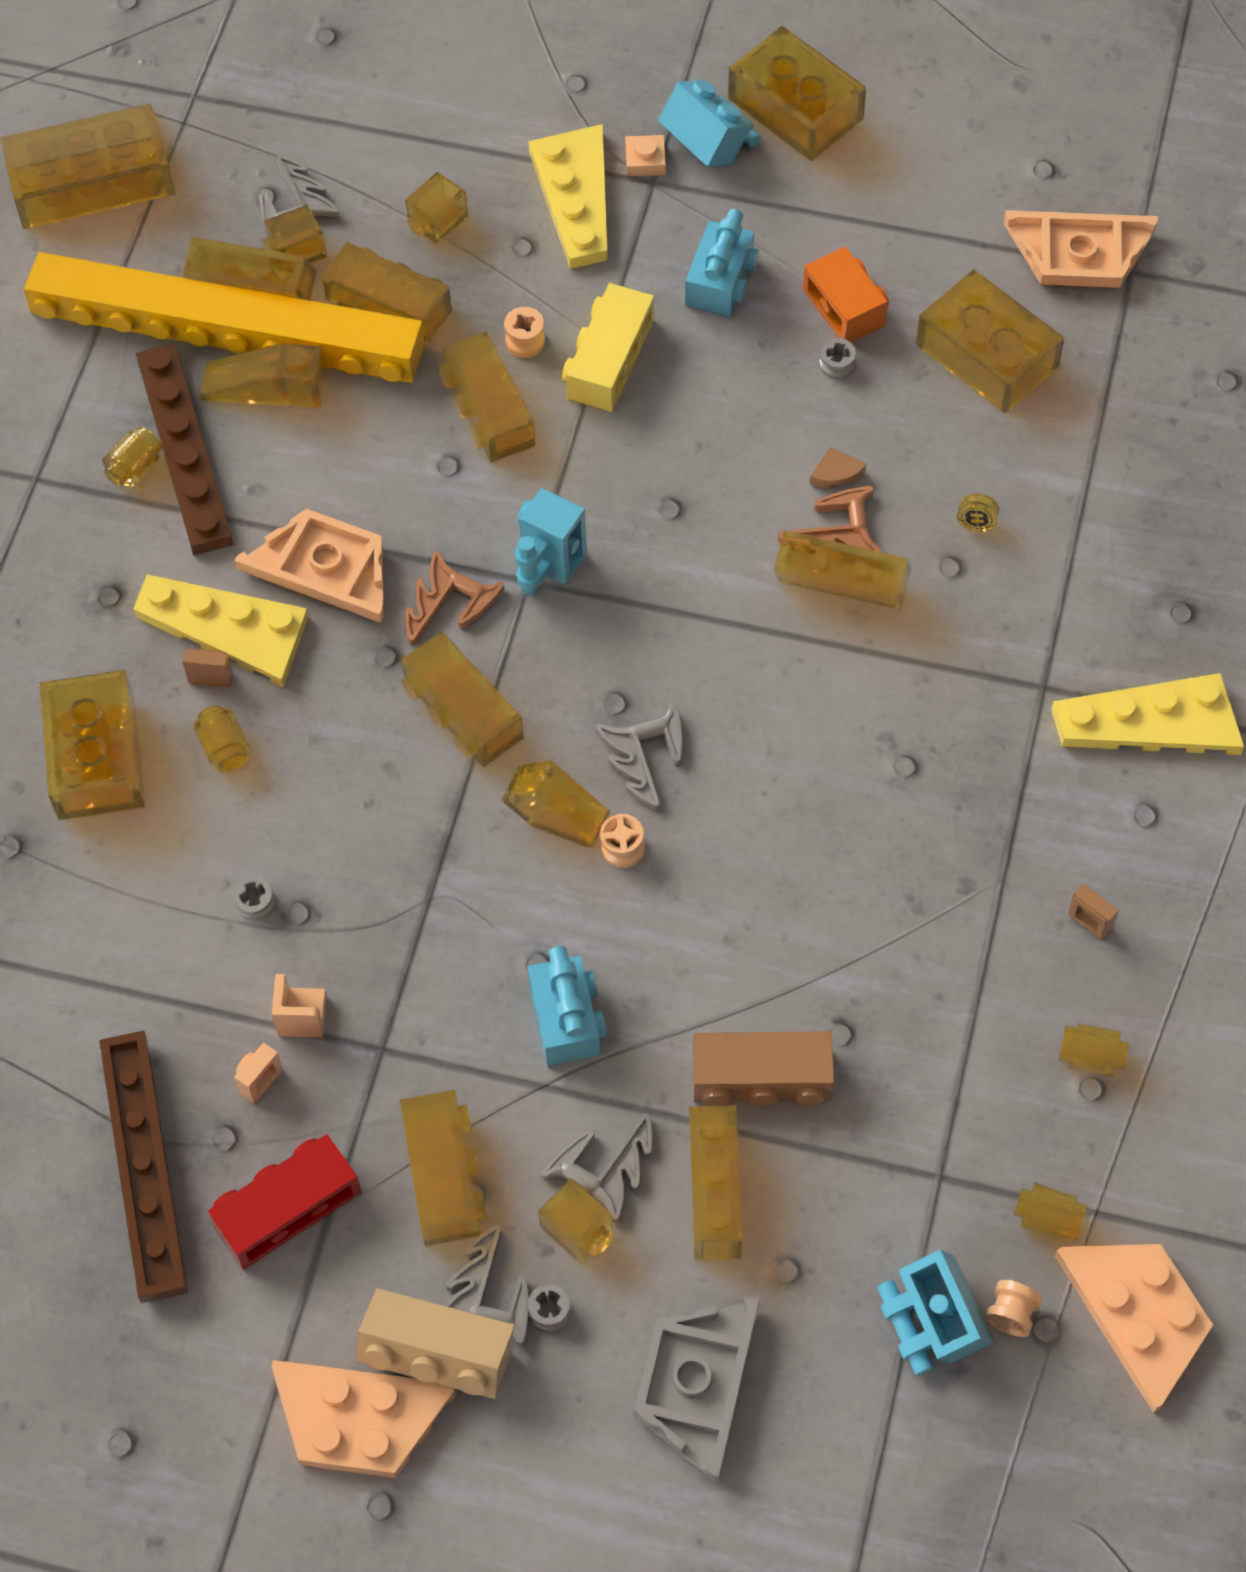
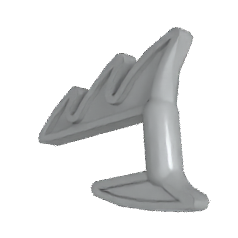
M276 156L278 167L298 206L277 213L268 193L265 190L260 192L261 217L269 241L275 240L276 233L281 228L308 218L319 216L337 218L339 216L338 208L323 197L326 194L325 186L307 177L308 170L306 166L286 156Z
M675 704L669 705L666 714L662 718L631 727L614 728L604 724L596 725V733L603 742L614 752L624 757L620 758L610 754L608 755V763L616 771L632 781L626 783V791L640 803L655 811L659 810V799L639 741L664 735L673 764L675 766L680 765L682 732L679 713Z
M646 1113L640 1117L599 1177L577 1165L594 1140V1131L589 1129L569 1142L546 1165L541 1173L543 1181L558 1177L565 1178L585 1192L593 1195L605 1206L611 1221L617 1223L620 1219L624 1203L622 1174L624 1173L628 1177L631 1189L637 1191L640 1184V1164L637 1146H641L645 1157H649L652 1154V1128L650 1117Z
M495 1225L481 1234L466 1248L467 1258L480 1256L468 1262L447 1281L446 1287L450 1292L458 1287L468 1286L457 1292L444 1306L514 1324L513 1338L518 1347H523L526 1340L529 1318L527 1308L529 1296L526 1277L519 1275L517 1278L509 1311L482 1306L501 1237V1228Z

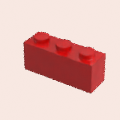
M325 1134L319 1139L312 1138L300 1144L294 1150L293 1156L279 1165L270 1164L264 1167L254 1176L251 1183L240 1190L234 1189L222 1194L214 1202V1207L207 1210L213 1227L242 1270H245L362 1192L357 1175L329 1135Z

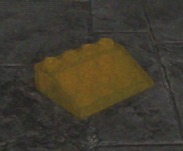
M151 103L1 137L12 194L23 229L175 195L167 157Z

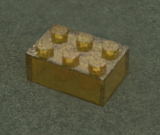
M784 26L779 27L729 67L728 99L810 161L814 160L864 119L867 87Z
M973 269L919 315L916 345L1006 414L1059 368L1065 338Z
M126 670L39 682L48 796L57 819L64 820L145 807L135 701Z

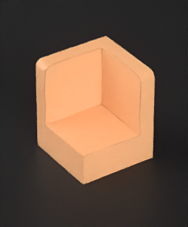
M276 974L271 1015L277 1035L282 1037L323 1038L327 1000L325 989L289 988L286 975Z

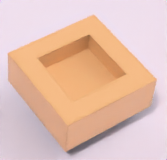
M664 135L625 136L627 177L666 175Z
M263 1042L255 1053H248L238 1064L234 1079L240 1095L251 1103L255 1104L283 1071L278 1052Z

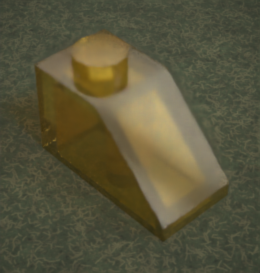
M552 760L519 765L501 800L530 826L586 848L593 847L600 829L610 813L604 805Z

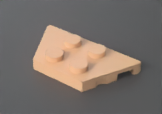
M1005 210L1004 216L1005 228L1040 285L1120 288L1155 233L1158 223V216Z
M306 508L290 519L288 525L277 528L265 536V544L248 555L243 551L234 560L236 569L379 623H382L384 619L382 537L378 534Z
M1161 1244L1059 1248L1055 1253V1258L1154 1414L1161 1409L1191 1359L1213 1327L1212 1322Z
M272 1360L271 1365L300 1465L397 1478L410 1460L411 1452L429 1434L433 1428L432 1423L446 1404L452 1402L457 1390L437 1383H425L408 1377Z

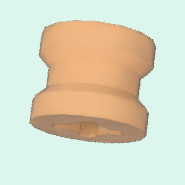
M531 307L515 308L507 314L504 321V330L508 351L519 358H531L538 355L545 347L544 319L542 314Z
M628 814L611 816L603 823L600 829V841L605 860L617 868H628L639 863L645 854L642 824L635 817Z
M1011 1280L998 1281L994 1291L997 1298L996 1302L988 1307L984 1319L992 1327L1006 1334L1016 1337L1029 1336L1033 1326L1030 1318L1032 1312L1039 1310L1042 1302L1041 1295L1034 1289Z

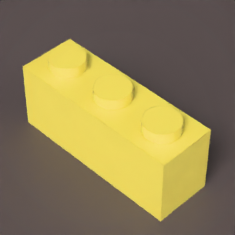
M609 283L603 297L597 296L591 310L592 320L588 328L582 327L576 344L577 352L574 358L569 357L566 360L562 372V381L566 382L567 399L613 412L654 322V296Z

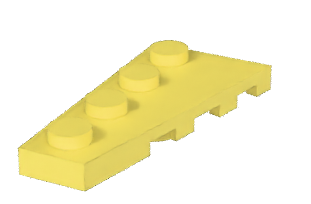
M603 125L528 141L529 153L569 268L572 269L608 260Z
M148 574L134 606L136 618L180 639L186 637L200 644L203 650L226 652L230 659L237 662V666L251 673L255 670L270 677L272 683L283 688L309 618L307 608Z
M1220 673L1053 701L1051 709L1062 747L1119 749L1120 745L1141 746L1142 751H1160L1161 747L1186 748V753H1204L1205 749L1226 750V755H1242L1244 749Z

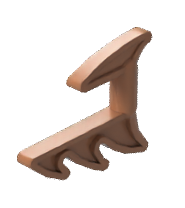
M872 486L848 489L830 494L814 502L815 512L849 510L850 525L778 532V542L806 556L811 555L812 546L833 558L845 560L846 551L840 548V545L848 551L861 556L880 558L881 549L871 540L867 529L865 502L873 496L874 488Z
M434 551L429 567L432 591L429 592L424 586L423 579L418 578L415 590L419 616H415L411 607L406 608L405 626L409 644L414 646L453 589L472 597L458 618L459 628L463 629L484 614L500 597L505 589L503 581H498L491 585H483L456 572L446 564L439 551Z

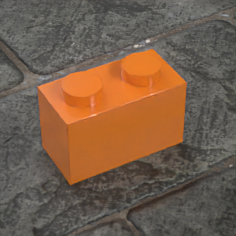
M845 246L804 266L803 291L839 338L853 342L885 326L887 308L889 307L887 294L881 286H876L867 274L863 262L859 258L855 259Z

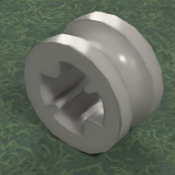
M832 338L826 341L820 350L819 365L822 373L833 379L848 377L855 368L856 348L851 342L842 338ZM834 355L843 356L841 362H834Z
M248 876L240 880L234 887L233 900L236 908L244 917L260 919L267 916L273 910L276 902L275 894L266 879L260 876ZM251 890H257L258 894L261 895V903L252 906L250 901H247L246 904L243 902L249 899L248 892Z
M544 1284L533 1290L528 1298L529 1318L537 1329L543 1332H555L567 1324L570 1318L571 1307L568 1294L562 1287L555 1284ZM550 1298L558 1300L559 1314L552 1317L551 1313H549V1318L540 1316L541 1307L539 1303L542 1300L546 1299L547 1304H549Z

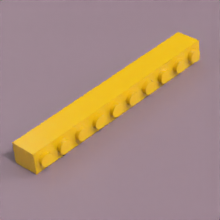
M38 252L23 289L31 314H36L42 318H58L74 321L85 326L96 325L113 328L123 333L134 332L151 335L162 340L173 339L189 342L195 346L227 349L233 353L266 356L277 361L299 362L315 368H332L353 375L364 374L381 377L391 382L403 381L413 383L425 347L423 325L420 320Z

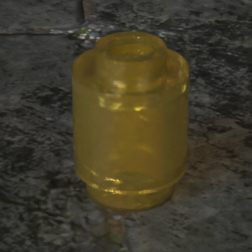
M138 426L134 431L129 430L102 459L105 466L104 474L112 483L119 487L123 485L134 487L158 461L159 452L163 448L162 443L155 434L145 427Z
M216 705L200 712L198 719L193 725V729L208 762L216 766L219 772H230L243 766L249 759L247 752L249 744L233 710Z
M1078 1023L1077 1027L1066 1025L1059 1061L1070 1063V1068L1113 1077L1115 1068H1125L1129 1042L1120 1041L1122 1031Z
M1034 1182L1031 1191L1024 1188L1021 1189L1014 1215L1022 1218L1021 1228L1060 1241H1064L1065 1237L1076 1241L1085 1217L1087 1204L1078 1202L1075 1195Z

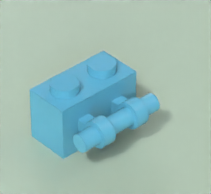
M701 79L677 82L658 119L670 133L707 167L732 165L743 142L750 148H754L761 140V136L753 130V123L746 117H741V111L736 106L732 105L723 96H718L716 88L712 84Z
M730 209L727 217L721 220L720 223L709 220L685 280V306L731 317L736 302H743L748 286V280L745 278L748 272L754 273L756 269L759 249L754 248L755 232L742 228L741 222L744 215L740 210Z
M540 488L532 501L526 500L517 517V522L520 523L521 536L515 549V562L518 566L516 576L518 585L526 595L536 594L538 586L546 576L566 585L587 555L585 508Z
M554 947L549 950L550 962L527 966L529 987L547 1066L599 1056L600 1039L607 1037L602 1010L594 1012L591 998L598 996L593 971H584L581 955L569 958L566 947Z
M940 1249L898 1270L907 1292L900 1294L894 1280L886 1281L877 1286L883 1301L880 1308L886 1321H892L901 1342L898 1345V1349L903 1360H909L915 1376L925 1374L933 1369L926 1354L930 1348L933 1349L938 1360L952 1364L994 1343L955 1256ZM913 1308H915L925 1330L920 1334L917 1333L908 1313Z

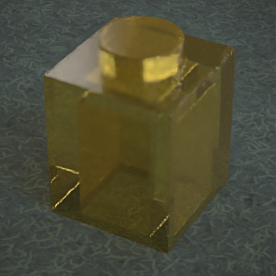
M436 172L405 199L407 223L411 230L420 237L425 236L436 245L468 217L466 191L439 172Z
M308 204L264 220L267 237L262 239L263 248L270 261H277L283 274L327 257L323 232Z
M572 1178L538 1210L540 1227L580 1264L590 1254L593 1257L599 1255L613 1238L611 1234L613 1232L612 1215Z

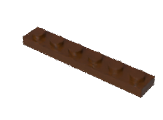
M175 343L135 353L193 556L234 545Z
M139 1031L101 1039L99 1043L138 1298L141 1303L187 1294L188 1289L145 1031Z

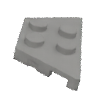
M756 1297L745 1298L743 1303L717 1309L715 1305L697 1309L690 1315L674 1314L657 1318L634 1407V1416L707 1477L718 1482L760 1298Z

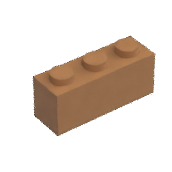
M832 1031L693 1033L694 1102H704L708 1106L720 1107L730 1104L731 1101H750L751 1104L756 1106H770L777 1103V1101H796L801 1105L812 1106L821 1104L824 1100H832L834 1086Z

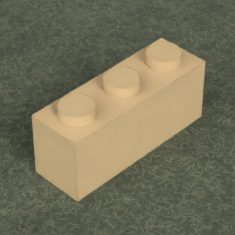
M376 1288L358 1330L357 1362L369 1365L377 1370H388L411 1376L421 1382H433L459 1389L469 1395H481L495 1399L512 1355L514 1324Z

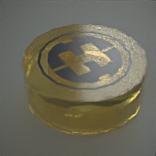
M979 493L969 494L960 500L956 518L959 524L970 531L987 532L997 525L1000 508L998 503L987 495Z

